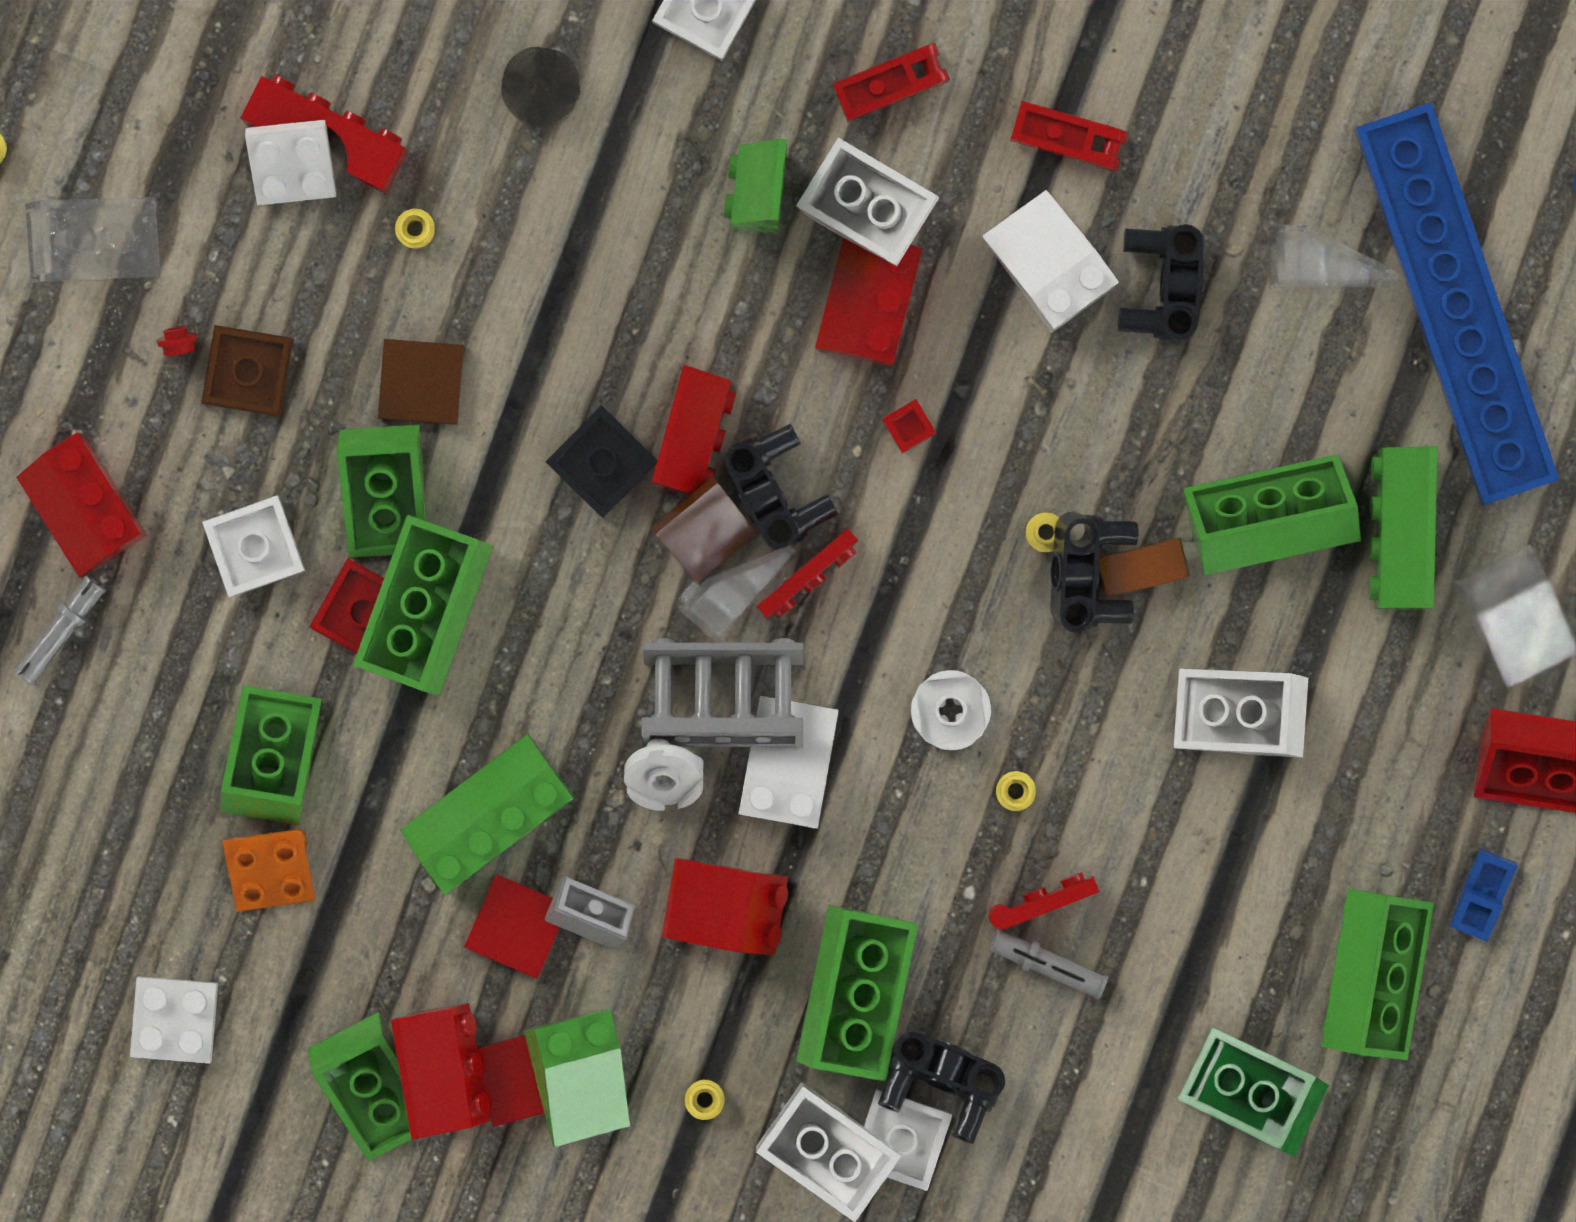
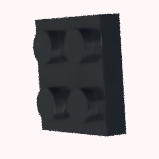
M601 405L546 460V463L591 508L604 518L657 464V459Z

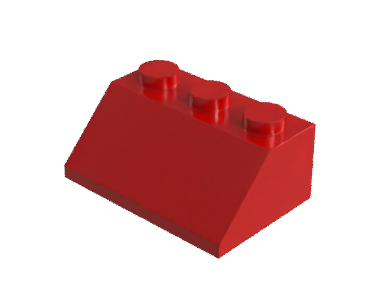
M843 238L815 348L892 368L923 248L910 245L899 264L895 266Z
M683 365L652 478L654 486L690 496L711 477L714 478L716 469L709 467L713 452H721L726 430L719 427L723 413L731 415L737 393L730 390L731 380Z
M81 433L73 434L43 453L16 477L79 578L84 577L148 536L88 439Z
M1490 708L1481 739L1474 797L1576 813V721Z
M470 1004L427 1009L391 1019L411 1140L473 1128L490 1122L488 1115L490 1112V1100L484 1092L482 1080L483 1060L477 1051L475 1039L477 1025L475 1017L471 1013Z

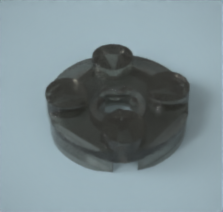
M529 47L517 53L507 63L502 78L501 94L507 109L517 120L534 128L549 127L564 121L574 111L581 96L580 77L575 65L564 53L550 48ZM539 77L542 81L549 79L552 82L548 87L549 94L543 97L541 94L534 96L531 94L530 91L534 88L532 82L534 78Z

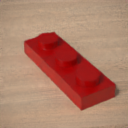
M846 529L756 607L766 619L774 614L779 620L796 605L791 598L803 588L808 594L827 579L822 573L833 563L840 568L857 553L853 546L858 542V539L849 529Z

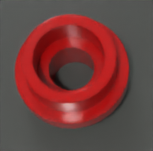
M178 326L163 330L164 337L157 339V345L162 347L163 355L173 356L194 351V341L197 340V335L195 332H188L187 326Z

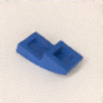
M1479 848L1458 899L1450 927L1487 942L1503 908L1502 901L1518 867L1517 862Z

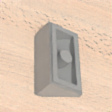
M563 876L548 908L545 921L611 949H617L627 939L635 905Z

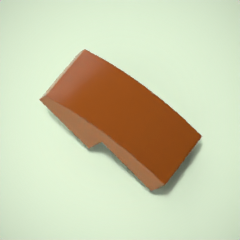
M1181 537L1144 544L1135 549L1104 554L1098 558L1106 596L1145 589L1190 576Z

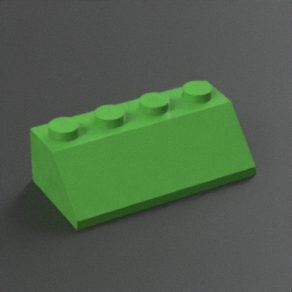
M1438 446L1387 447L1378 450V457H1372L1371 479L1372 481H1378L1377 497H1371L1370 519L1376 520L1377 526L1376 536L1370 537L1369 559L1376 560L1375 576L1369 577L1368 598L1369 600H1375L1374 609L1426 610L1434 608Z
M1339 454L1183 488L1194 543L1204 575L1361 541L1358 506Z
M407 515L353 666L440 696L494 546Z
M527 734L400 831L422 866L443 894L446 895L576 797Z
M1348 888L1346 902L1343 907L1344 915L1340 939L1336 948L1337 956L1333 980L1330 984L1327 1015L1323 1024L1321 1047L1363 1056L1408 1060L1434 903Z
M828 904L796 1062L813 1069L886 1082L918 928L917 923Z

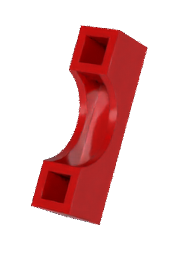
M274 75L272 80L263 76L260 77L240 117L246 125L260 127L325 120L327 130L336 134L344 143L348 158V174L352 178L387 194L408 153L405 147L400 145L401 137L383 128L380 129L378 134L365 128L364 126L367 121L350 111L345 110L343 116L329 110L331 103L310 92L308 97L305 98L293 92L296 85L280 76Z

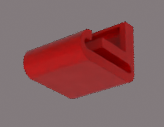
M674 858L661 937L733 952L775 955L776 947L781 939L780 924L783 907L788 899V876L753 872L722 865L706 864L701 861Z

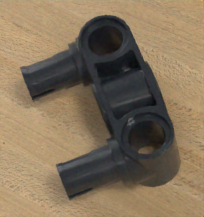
M1188 224L1179 226L1167 225V227H1161L1160 231L1125 228L1123 252L1158 254L1159 258L1163 259L1159 300L1161 303L1160 306L1155 307V310L1119 308L1118 331L1153 334L1154 338H1159V340L1181 343L1188 340L1197 330L1203 290L1204 270L1202 262L1204 241L1200 230L1195 226ZM1180 234L1190 236L1194 241V251L1190 254L1179 253L1174 247V238ZM1175 313L1183 314L1189 321L1188 331L1184 334L1174 333L1168 325L1170 315Z
M791 423L759 440L756 436L734 444L725 455L727 472L736 487L734 489L753 524L755 523L768 547L779 551L789 549L791 546L803 541L804 537L808 536L807 531L838 515L828 494L797 510L794 507L788 509V503L771 471H768L767 467L771 465L770 461L801 444ZM739 451H747L754 457L752 469L744 473L736 471L731 465L733 455ZM784 521L791 527L792 534L788 541L776 543L770 539L768 531L774 522Z
M1074 511L1063 514L1057 520L1050 568V610L1054 620L1070 632H1083L1092 627H1097L1098 623L1131 624L1133 622L1134 605L1131 600H1099L1096 596V591L1099 583V549L1103 545H1137L1139 537L1137 522L1103 521L1102 517L1082 515ZM1077 524H1084L1085 531L1083 536L1079 540L1072 542L1070 540V531ZM1073 603H1079L1080 610L1078 615L1073 619L1066 620L1065 612L1068 606Z
M911 1031L900 1036L893 1045L888 1068L890 1073L878 1105L893 1112H900L912 1081L920 1079L938 1090L962 1097L961 1101L964 1104L952 1136L973 1144L986 1112H991L992 1107H995L998 1097L1004 1089L1006 1080L1001 1068L994 1063L972 1055L956 1045ZM905 1043L917 1046L920 1051V1060L914 1062L906 1060L901 1053V1046ZM976 1075H988L994 1083L993 1092L985 1093L980 1091L975 1083Z

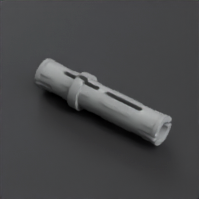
M85 575L83 581L67 602H61L58 605L57 610L59 612L13 671L17 675L21 674V678L29 684L35 685L36 680L78 626H84L87 622L85 616L107 590L102 585L99 586V583L93 578Z
M997 929L988 950L991 953L994 952L1020 964L1021 970L1026 972L1029 969L1034 970L1062 984L1093 996L1097 1000L1101 997L1108 981V976H1103L1071 960L1041 948L1040 943L1035 940L1029 943L1001 929ZM1016 948V949H1018V950H1020V951H1023V952L1027 953L1028 955H1031V956H1033V957H1036V958H1038V959H1041V960H1043V961H1045V962H1040V961H1038V960H1036V959H1034V958H1032V957H1030V956H1028V955H1026V954H1022V953H1020V952H1018V951H1016V950H1013V949ZM1054 965V966H1056V967H1059V968H1061V969H1063V970H1065V971H1068V972H1070V973H1072V974H1074V975H1077V976H1079V977H1081V978H1083V979L1076 978V977H1074V976H1072V975H1070V974H1067V973H1065V972H1063V971H1061V970H1058V969H1056V968H1054V967H1052V966Z

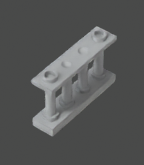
M659 638L653 640L652 643H643L644 665H655V714L651 715V718L642 717L643 747H646L647 743L653 739H664L670 745L679 747H803V718H795L791 714V665H803V643H795L794 640L787 638L775 639L771 643H675L674 640L668 638ZM671 665H695V714L691 718H675L671 714ZM711 665H735V714L731 718H715L711 714ZM751 665H775V714L771 718H755L751 714Z

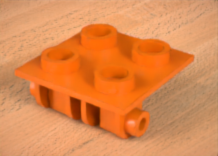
M294 828L289 831L268 832V834L259 833L254 836L233 837V839L222 840L237 912L316 901L306 852L307 837L306 832L302 831V829Z

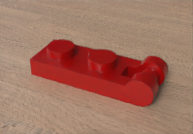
M936 44L926 45L833 83V89L847 122L949 82L950 78L947 70L941 69L937 59L940 53ZM922 63L927 75L917 79L912 66Z
M1021 101L1010 141L1116 172L1120 163L1117 155L1120 145H1125L1128 132ZM1094 136L1105 140L1102 153L1091 150Z
M1080 872L1060 880L1062 887L1047 893L1045 887H1041L1024 894L1025 902L1010 908L1003 904L994 905L989 910L988 918L995 928L1007 929L1097 894L1100 891L1093 876L1084 878L1083 873Z

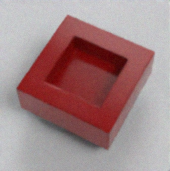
M917 399L882 419L901 454L936 434L935 429Z

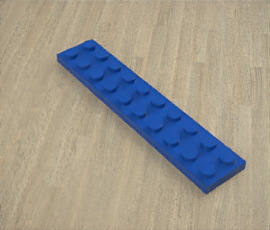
M1432 102L1356 127L1354 130L1481 506L1560 480Z

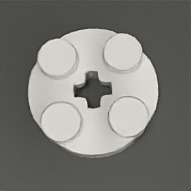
M946 670L931 675L919 685L911 703V718L916 731L926 742L944 750H958L973 744L982 736L991 717V704L986 690L975 678L961 671ZM948 698H953L955 705L962 706V713L956 714L955 722H948L947 716L940 715L939 707H944Z
M653 739L647 743L645 748L634 752L625 763L624 783L627 786V794L635 803L651 810L665 811V805L677 803L678 809L687 807L694 803L703 791L704 761L701 757L685 748L670 745L664 739ZM660 775L669 776V777H664V778L661 779V780H660V779H657V776H660Z

